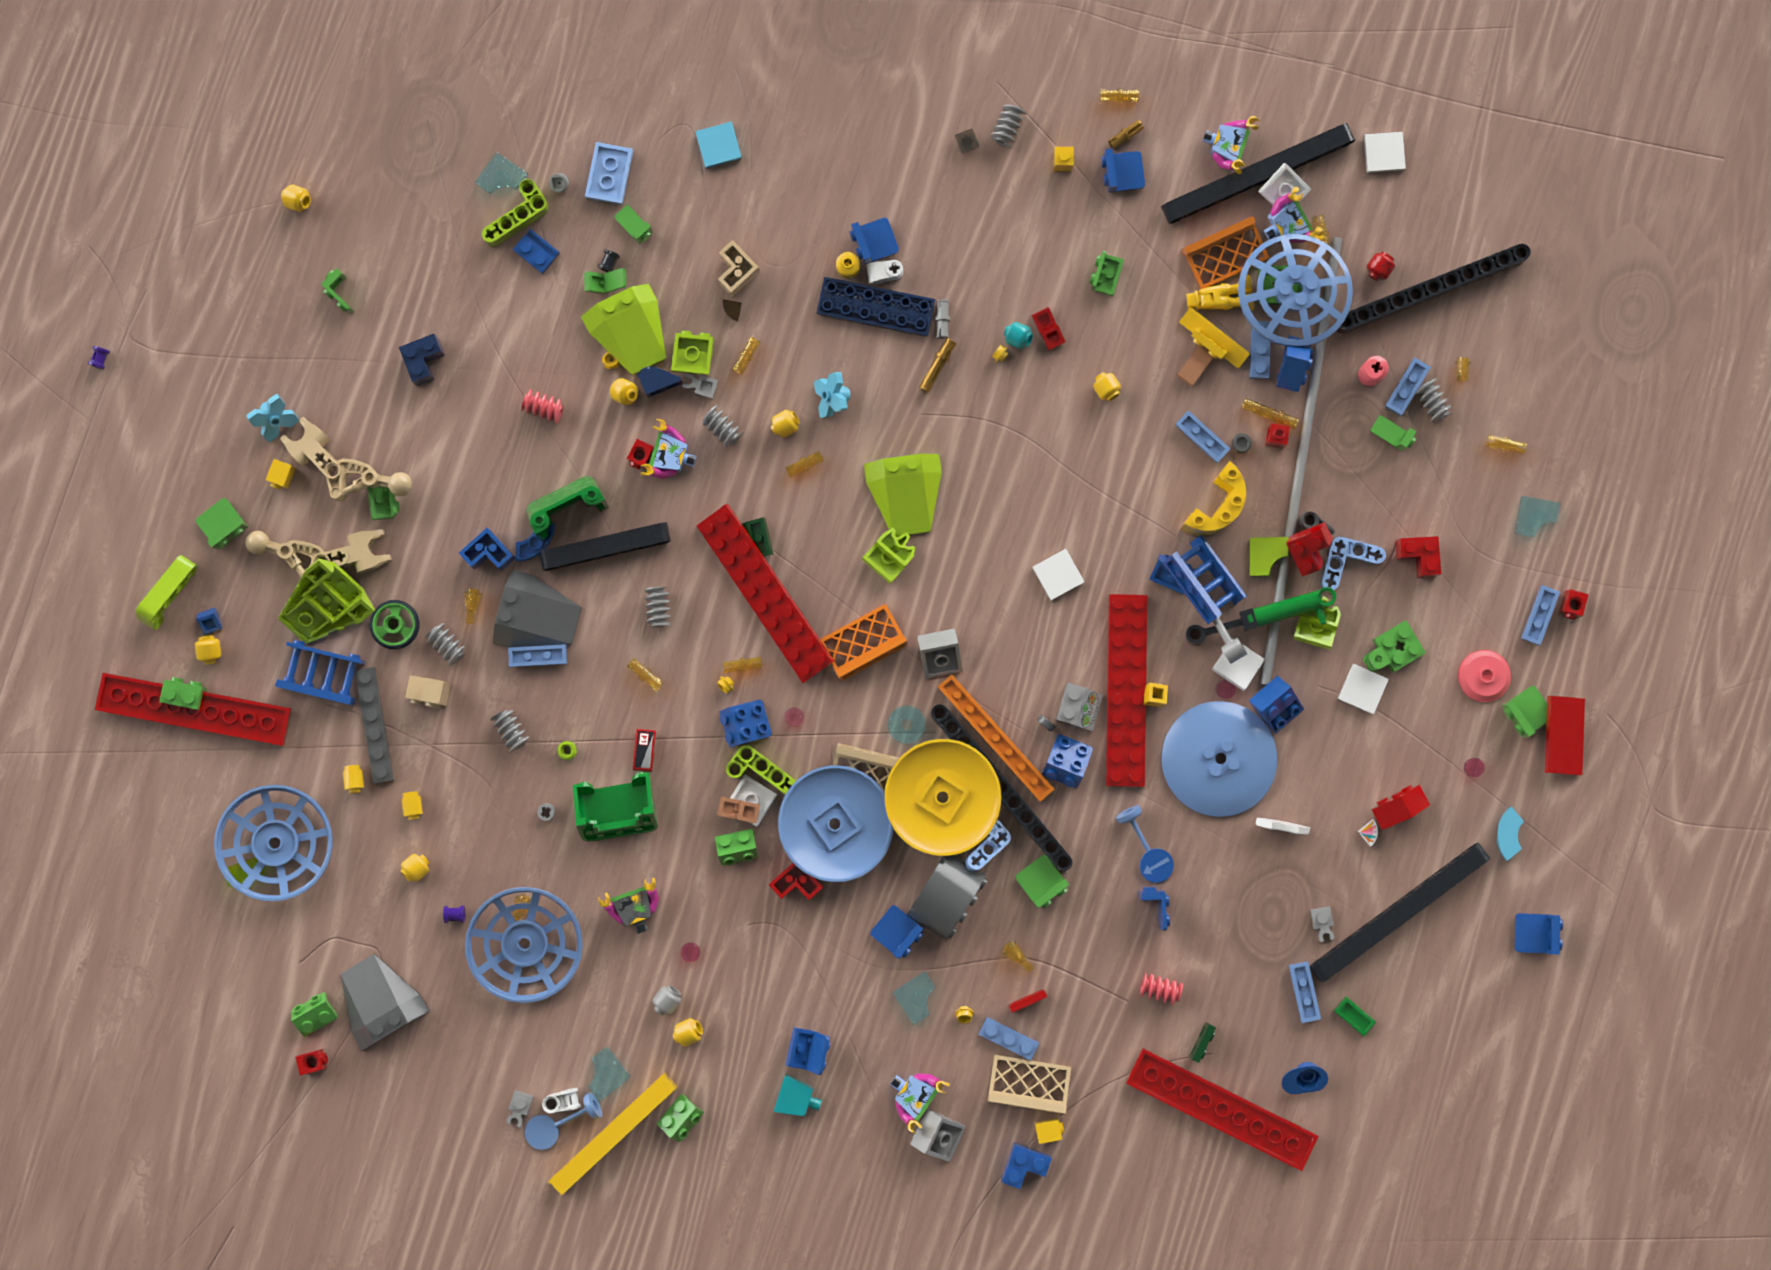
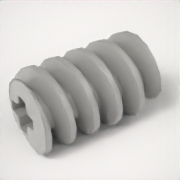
M1004 105L1002 108L1003 112L999 115L1000 118L997 120V125L994 127L995 132L991 134V138L997 144L1005 148H1011L1012 146L1008 141L1014 142L1015 139L1011 134L1017 135L1018 132L1014 128H1020L1021 125L1017 121H1023L1020 114L1025 115L1026 111L1018 106Z
M1436 378L1420 386L1416 392L1417 395H1423L1420 398V402L1427 401L1423 407L1425 409L1430 408L1427 415H1434L1430 419L1431 422L1439 421L1453 413L1448 412L1451 405L1444 406L1448 399L1440 398L1444 392H1437L1440 385H1433L1437 380Z
M716 405L705 415L702 424L704 426L708 425L707 429L709 431L714 430L713 435H719L718 441H724L723 446L728 447L737 442L744 432L738 434L739 427L732 428L734 422L727 423L726 421L729 416L727 415L722 418L723 410L716 412L718 407Z
M650 587L645 589V593L651 594L645 597V600L650 601V603L646 604V608L651 609L646 612L647 616L652 617L646 620L647 623L652 624L649 627L671 625V623L665 621V619L671 617V615L665 614L666 611L670 610L669 607L664 605L670 602V600L664 599V596L669 595V592L664 591L667 587Z
M442 623L428 632L425 638H428L427 642L429 644L434 643L433 649H439L438 654H444L443 660H449L448 665L452 666L465 655L463 653L465 646L458 648L457 646L460 641L453 642L452 640L455 635L447 636L450 630L446 629L443 631L442 628L445 624Z
M504 710L494 715L490 720H497L494 723V727H500L497 731L498 734L504 733L501 739L503 741L508 740L505 746H512L509 752H513L522 747L529 739V736L522 737L525 730H518L522 724L514 723L517 716L510 717L514 711Z

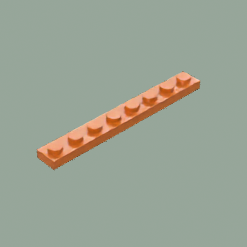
M952 674L938 686V689L1039 802L1054 790L1050 783Z

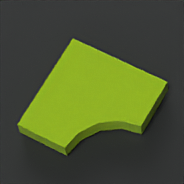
M1289 537L1250 538V576H1270L1274 564L1281 558L1289 557V548L1286 544Z

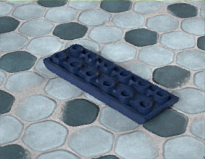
M824 277L817 314L919 336H928L935 299Z

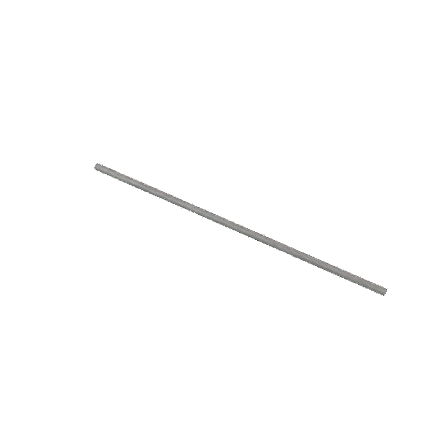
M1334 237L1331 248L1340 256L1342 238ZM1330 253L1329 266L1336 277L1339 262ZM1325 286L1323 300L1328 303L1331 296V286ZM1327 314L1319 322L1317 336L1328 330L1330 314ZM1326 339L1315 345L1284 537H1290L1295 534ZM1290 550L1289 557L1281 558L1274 603L1284 600L1291 559ZM1280 621L1271 623L1269 627L1261 685H1267L1271 681Z

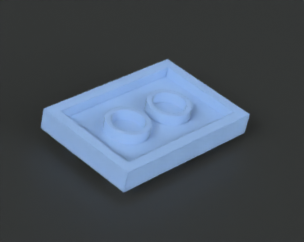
M596 142L585 193L586 199L623 205L634 152L632 148Z

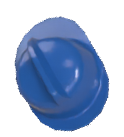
M1303 1062L1297 1068L1288 1071L1282 1078L1281 1084L1282 1088L1289 1094L1316 1092L1327 1085L1328 1075L1324 1069L1316 1064Z

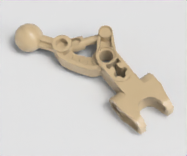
M304 417L299 420L305 429L302 439L292 441L285 435L280 438L289 454L304 467L311 460L326 476L330 496L340 503L347 499L348 494L354 491L360 492L368 487L371 489H376L379 486L386 487L396 496H405L412 489V480L408 474L400 472L388 477L377 474L373 467L357 460L343 458L336 461L324 448L331 439ZM323 458L325 459L326 462H328L327 465H325V464L323 463V461H322ZM338 469L337 475L333 476V472ZM348 474L362 475L361 478L353 481L352 485L346 487Z
M383 529L350 534L347 536L349 546L327 552L320 546L304 541L291 540L287 543L279 544L270 541L267 534L262 531L251 532L245 541L246 548L250 553L259 555L267 551L276 554L286 560L291 569H295L300 577H302L305 570L301 566L302 562L296 553H302L311 557L309 567L318 559H327V561L335 562L341 568L355 565L357 573L375 570L392 561L390 554L374 555L371 551L373 542L386 536ZM341 554L346 556L343 558V562H341L340 560H336L341 558Z

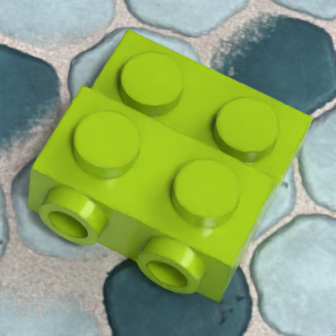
M690 331L675 333L671 371L710 376L714 337H711V334L708 333L692 335Z

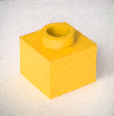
M1148 683L1145 686L1143 705L1165 706L1167 704L1168 685Z

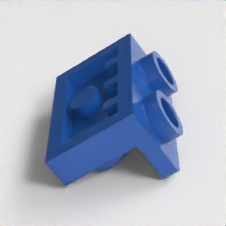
M1159 554L1149 580L1185 594L1162 563L1170 555L1165 554L1163 556ZM1186 563L1191 572L1195 570L1190 564Z

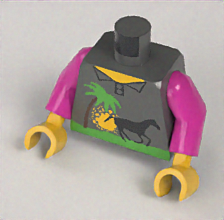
M652 878L651 884H648L646 879H644V887L613 897L611 900L609 894L605 893L607 899L601 900L598 897L599 904L619 924L627 926L634 923L637 934L648 931L645 919L653 917L659 900L655 887L656 879Z

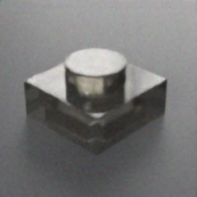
M973 128L955 135L961 154L979 148Z

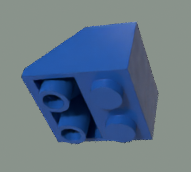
M1279 676L1275 677L1249 700L1256 713L1275 734L1304 710L1291 686Z

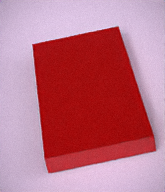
M1547 696L1545 773L1583 775L1585 698Z

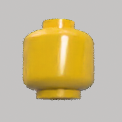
M289 185L281 193L282 203L288 209L302 212L310 205L311 197L305 188Z
M844 252L839 255L836 260V270L842 278L851 279L860 272V260L857 255L851 252Z
M1103 372L1095 378L1096 382L1093 388L1101 400L1110 402L1120 395L1121 385L1114 374H1105Z
M620 378L611 385L610 396L615 402L625 406L631 405L638 396V388L633 382Z
M784 410L772 418L773 425H771V429L776 436L779 434L782 438H786L799 429L800 421L794 411Z
M213 635L199 637V641L195 642L194 645L197 660L204 661L205 665L216 663V659L222 655L220 641L214 638Z
M412 854L401 863L402 870L400 872L407 881L419 882L429 873L427 865L430 862L424 855L419 857L417 854Z
M688 1018L676 1024L673 1038L676 1043H680L683 1047H688L701 1040L703 1028L699 1021Z

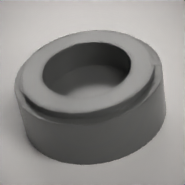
M1244 433L1237 434L1232 440V448L1238 453L1247 452L1252 444L1250 437Z
M1043 715L1037 718V721L1050 732L1056 727Z

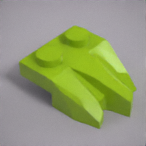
M894 528L884 532L861 559L889 584L905 569L915 553L914 546H906L910 538L909 534L906 532L896 537Z
M1324 596L1322 597L1323 602H1329V599ZM1334 606L1331 609L1323 608L1327 622L1324 625L1320 624L1316 611L1300 615L1293 640L1331 650L1341 616L1338 606Z

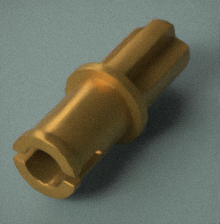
M1136 120L1127 128H1122L1121 132L1108 140L1111 148L1113 147V150H1116L1126 141H1131V137L1144 129L1143 124L1140 120Z

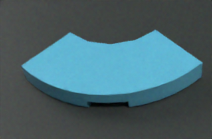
M1509 807L1503 813L1498 823L1497 845L1505 861L1511 859L1522 849L1518 842V831L1524 821L1512 807Z

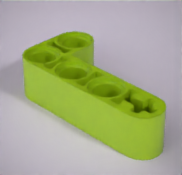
M525 179L519 185V190L526 201L483 229L482 237L489 246H498L548 212L549 205L532 180ZM527 187H533L531 193H525ZM537 202L544 203L540 209H536L535 204ZM522 212L528 213L525 219L519 218ZM505 223H512L510 229H503ZM491 233L494 235L493 239L489 236Z
M182 555L178 556L137 606L135 611L137 619L151 629L157 630L164 621L163 612L194 576L198 565Z
M742 746L726 767L727 775L734 779L740 778L750 767L785 795L789 788L784 786V789H782L781 786L786 782L787 778L790 779L787 782L790 785L796 782L795 779L750 746ZM745 749H750L752 752V757L748 760L742 758V752ZM759 761H766L767 769L763 772L757 769ZM734 764L740 766V773L738 775H732L730 772V768ZM776 772H780L783 775L780 783H775L772 779L773 774Z

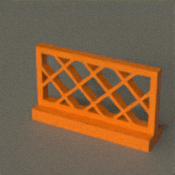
M1253 216L1181 249L1183 255L1186 256L1200 290L1241 272L1243 266L1233 265L1236 256H1242L1247 260L1253 248H1258L1263 244ZM1252 229L1255 236L1252 243L1243 240L1245 232ZM1231 238L1239 241L1235 251L1226 248L1227 242ZM1241 242L1251 246L1248 256L1238 252ZM1215 246L1222 249L1218 259L1209 256L1211 247ZM1266 248L1262 251L1264 257L1258 260L1263 262L1270 258ZM1224 250L1234 253L1231 263L1221 260ZM1196 254L1204 256L1201 267L1194 264L1192 256ZM1207 258L1217 261L1214 271L1204 268ZM1219 263L1229 266L1227 274L1221 275L1216 273ZM1202 271L1212 274L1210 282L1204 285L1200 278Z
M886 604L820 639L829 654L830 652L834 653L832 666L841 682L908 646L907 640ZM883 610L888 615L886 623L876 621L877 614ZM861 622H872L869 632L859 630ZM874 623L884 626L882 636L872 633ZM887 627L894 628L898 633L893 638L884 637ZM851 630L855 632L852 641L842 639L845 631ZM857 633L868 635L865 645L855 642ZM870 636L880 638V643L875 648L868 646ZM830 639L838 641L835 650L828 649L825 642ZM841 642L851 644L848 654L838 651ZM854 645L864 648L862 655L858 657L851 655ZM837 654L847 657L845 664L837 667L835 663Z

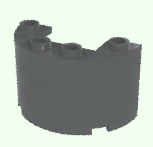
M956 855L943 856L907 915L943 939H951L957 930L955 926L958 921L962 923L968 914L965 910L969 905L973 906L977 900L976 892L986 884L988 880L985 878L986 874L980 870L976 872L968 870L965 866V861Z

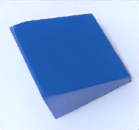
M216 608L197 614L196 620L204 635L222 629Z

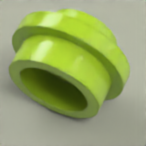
M564 741L558 746L557 752L560 758L571 760L576 756L577 748L573 742ZM566 747L571 749L569 754L564 753Z

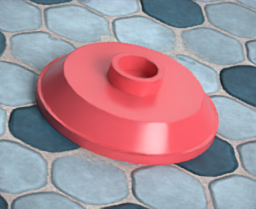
M1480 650L1469 654L1462 661L1458 671V681L1461 689L1469 698L1478 702H1492L1502 697L1508 690L1511 682V671L1508 663L1501 655L1489 650Z

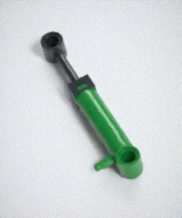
M1324 587L1296 597L1240 611V619L1223 623L1226 630L1243 626L1244 632L1257 629L1260 626L1316 611L1320 624L1324 625L1327 622L1323 608H1329L1335 603L1336 593L1332 588ZM1328 593L1331 596V601L1323 602L1321 595ZM1192 625L1186 631V640L1191 645H1200L1206 636L1218 633V630L1215 626L1204 629L1200 625ZM1192 631H1199L1201 637L1198 640H1193L1190 637Z

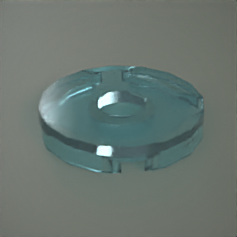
M905 705L898 707L891 713L888 719L889 733L893 739L900 743H914L925 732V718L921 711L913 706ZM909 719L912 722L910 730H904L901 727L903 720Z

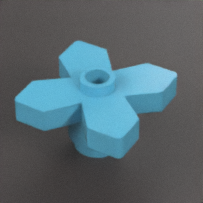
M841 372L829 374L828 379L814 381L815 392L822 398L818 407L820 418L831 417L834 411L842 412L847 410V402L850 400L851 394L850 390L843 386Z
M275 394L267 402L263 403L260 409H254L246 415L254 427L263 426L261 434L268 442L273 441L279 436V426L292 427L299 422V418L292 410H284L286 404L278 394Z

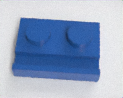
M531 229L513 248L515 253L541 274H544L554 262V259L560 254L558 250Z

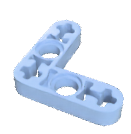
M1344 537L1335 538L1330 544L1321 578L1322 588L1328 587V583H1325V580L1330 579L1331 574H1327V571L1338 573L1337 576L1333 575L1332 582H1335V585L1330 587L1333 590L1338 588L1346 557L1377 565L1385 560V550L1375 545ZM1341 541V545H1343L1344 548H1341L1339 550L1338 555H1332V552L1334 554L1337 552V546H1335V544ZM1354 546L1362 547L1363 553L1361 556H1356L1353 553ZM1367 548H1370V550L1368 551L1369 553H1375L1376 551H1379L1378 555H1380L1381 558L1374 560L1375 557L1372 555H1368L1367 558H1365L1367 554ZM1332 559L1339 561L1340 566L1338 569L1330 567Z
M998 819L987 835L988 838L966 858L965 866L968 870L972 872L978 871L1010 842L1011 835ZM1000 835H1004L1003 840L996 845L994 841H996ZM985 845H989L992 848L993 852L991 855L985 854L983 850ZM980 855L982 859L977 862V865L973 866L971 864L972 861Z

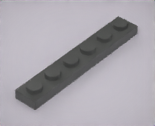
M376 668L355 670L373 783L394 781Z

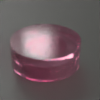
M1226 679L1220 681L1216 686L1217 695L1223 699L1231 698L1236 692V686Z
M790 708L785 713V721L791 727H798L804 721V714L799 708Z
M1470 758L1464 763V771L1470 777H1478L1484 772V763L1478 758Z
M693 942L686 943L681 948V957L687 962H693L700 956V948Z

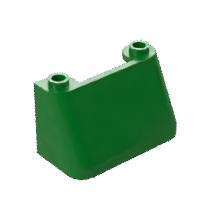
M590 476L582 477L531 502L527 506L526 513L530 525L540 541L549 537L548 529L553 524L549 516L581 500H584L587 507L595 506L600 512L609 508L594 478Z
M649 772L636 773L631 778L632 783L597 789H594L593 785L588 782H580L573 785L576 827L583 841L593 842L647 833L658 828Z

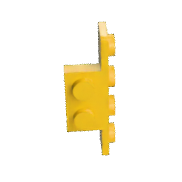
M1189 308L1179 321L1180 324L1193 333L1191 335L1194 338L1193 341L1198 346H1205L1209 349L1208 353L1215 359L1218 357L1222 359L1224 357L1235 367L1239 368L1250 355L1246 349L1193 308Z

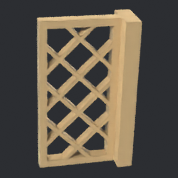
M838 743L833 765H838L839 757L846 758L850 763L849 767L856 769L855 765L858 763H866L870 770L866 771L865 774L871 772L876 779V783L879 784L885 793V788L881 781L888 778L890 774L889 769L893 768L899 757ZM878 767H884L888 773L881 779H878L873 771Z
M994 1055L987 1102L1064 1115L1067 1108L1071 1067ZM998 1060L1006 1061L1010 1066L1003 1074L997 1069ZM1020 1063L1025 1064L1029 1069V1072L1022 1077L1014 1069ZM1039 1066L1044 1067L1049 1073L1041 1080L1034 1073V1070ZM1058 1069L1066 1071V1078L1061 1083L1053 1076V1073ZM1010 1070L1018 1077V1080L1011 1085L1003 1077ZM1032 1073L1038 1082L1031 1088H1028L1022 1079ZM1051 1076L1057 1086L1048 1092L1042 1081ZM1001 1078L1007 1088L1002 1092L994 1091V1083ZM1019 1081L1027 1090L1021 1095L1016 1094L1011 1088ZM1038 1084L1046 1092L1041 1098L1035 1097L1030 1091ZM1058 1087L1063 1092L1062 1101L1054 1100L1050 1095Z

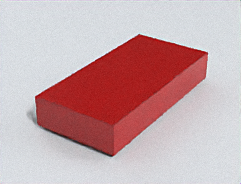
M1041 989L1010 1003L1008 1006L1013 1013L1046 998L1047 994L1044 989Z

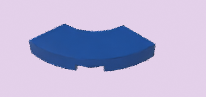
M555 524L549 527V537L540 541L533 532L526 540L516 542V562L533 559L539 555V551L545 550L553 538Z

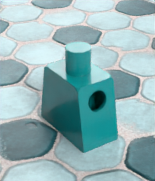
M785 1074L773 1112L805 1116L807 1108L819 1111L822 1100L811 1097L813 1087Z

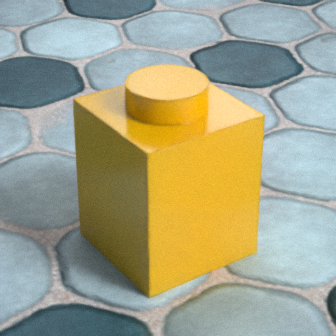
M1055 147L1053 152V172L1073 171L1074 147Z
M273 459L266 481L270 482V486L275 489L281 490L282 487L288 489L296 468L290 464Z
M1058 1118L1034 1122L1039 1144L1062 1140L1061 1134H1065L1063 1122L1059 1123Z

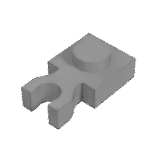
M686 374V378L691 379L692 383L690 385L683 383V389H695L696 395L714 399L718 380L702 375L699 376L698 380L691 374Z
M1330 906L1311 909L1310 914L1313 928L1319 929V942L1324 941L1323 934L1328 933L1329 939L1333 940L1334 934L1329 929V926L1334 925Z
M515 1090L509 1106V1110H512L513 1113L508 1117L506 1123L511 1124L512 1119L517 1118V1127L521 1128L523 1124L522 1115H528L534 1096Z

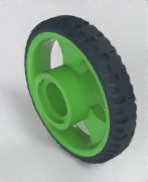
M389 600L376 607L375 612L371 615L369 626L372 637L379 645L388 649H402L410 645L417 637L420 621L417 612L411 605L400 600ZM389 608L391 615L384 619L383 626H377L378 617L385 609ZM402 609H405L412 618L411 628H407L405 620L400 617ZM398 620L399 626L392 630L391 622ZM387 633L394 635L402 634L404 640L391 643L383 638Z

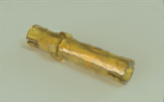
M1247 397L1241 408L1275 421L1274 424L1280 423L1290 426L1293 430H1295L1299 418L1283 413L1284 411L1281 409L1278 411Z

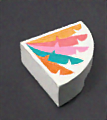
M1374 819L1357 831L1370 847L1375 843L1378 835V828Z

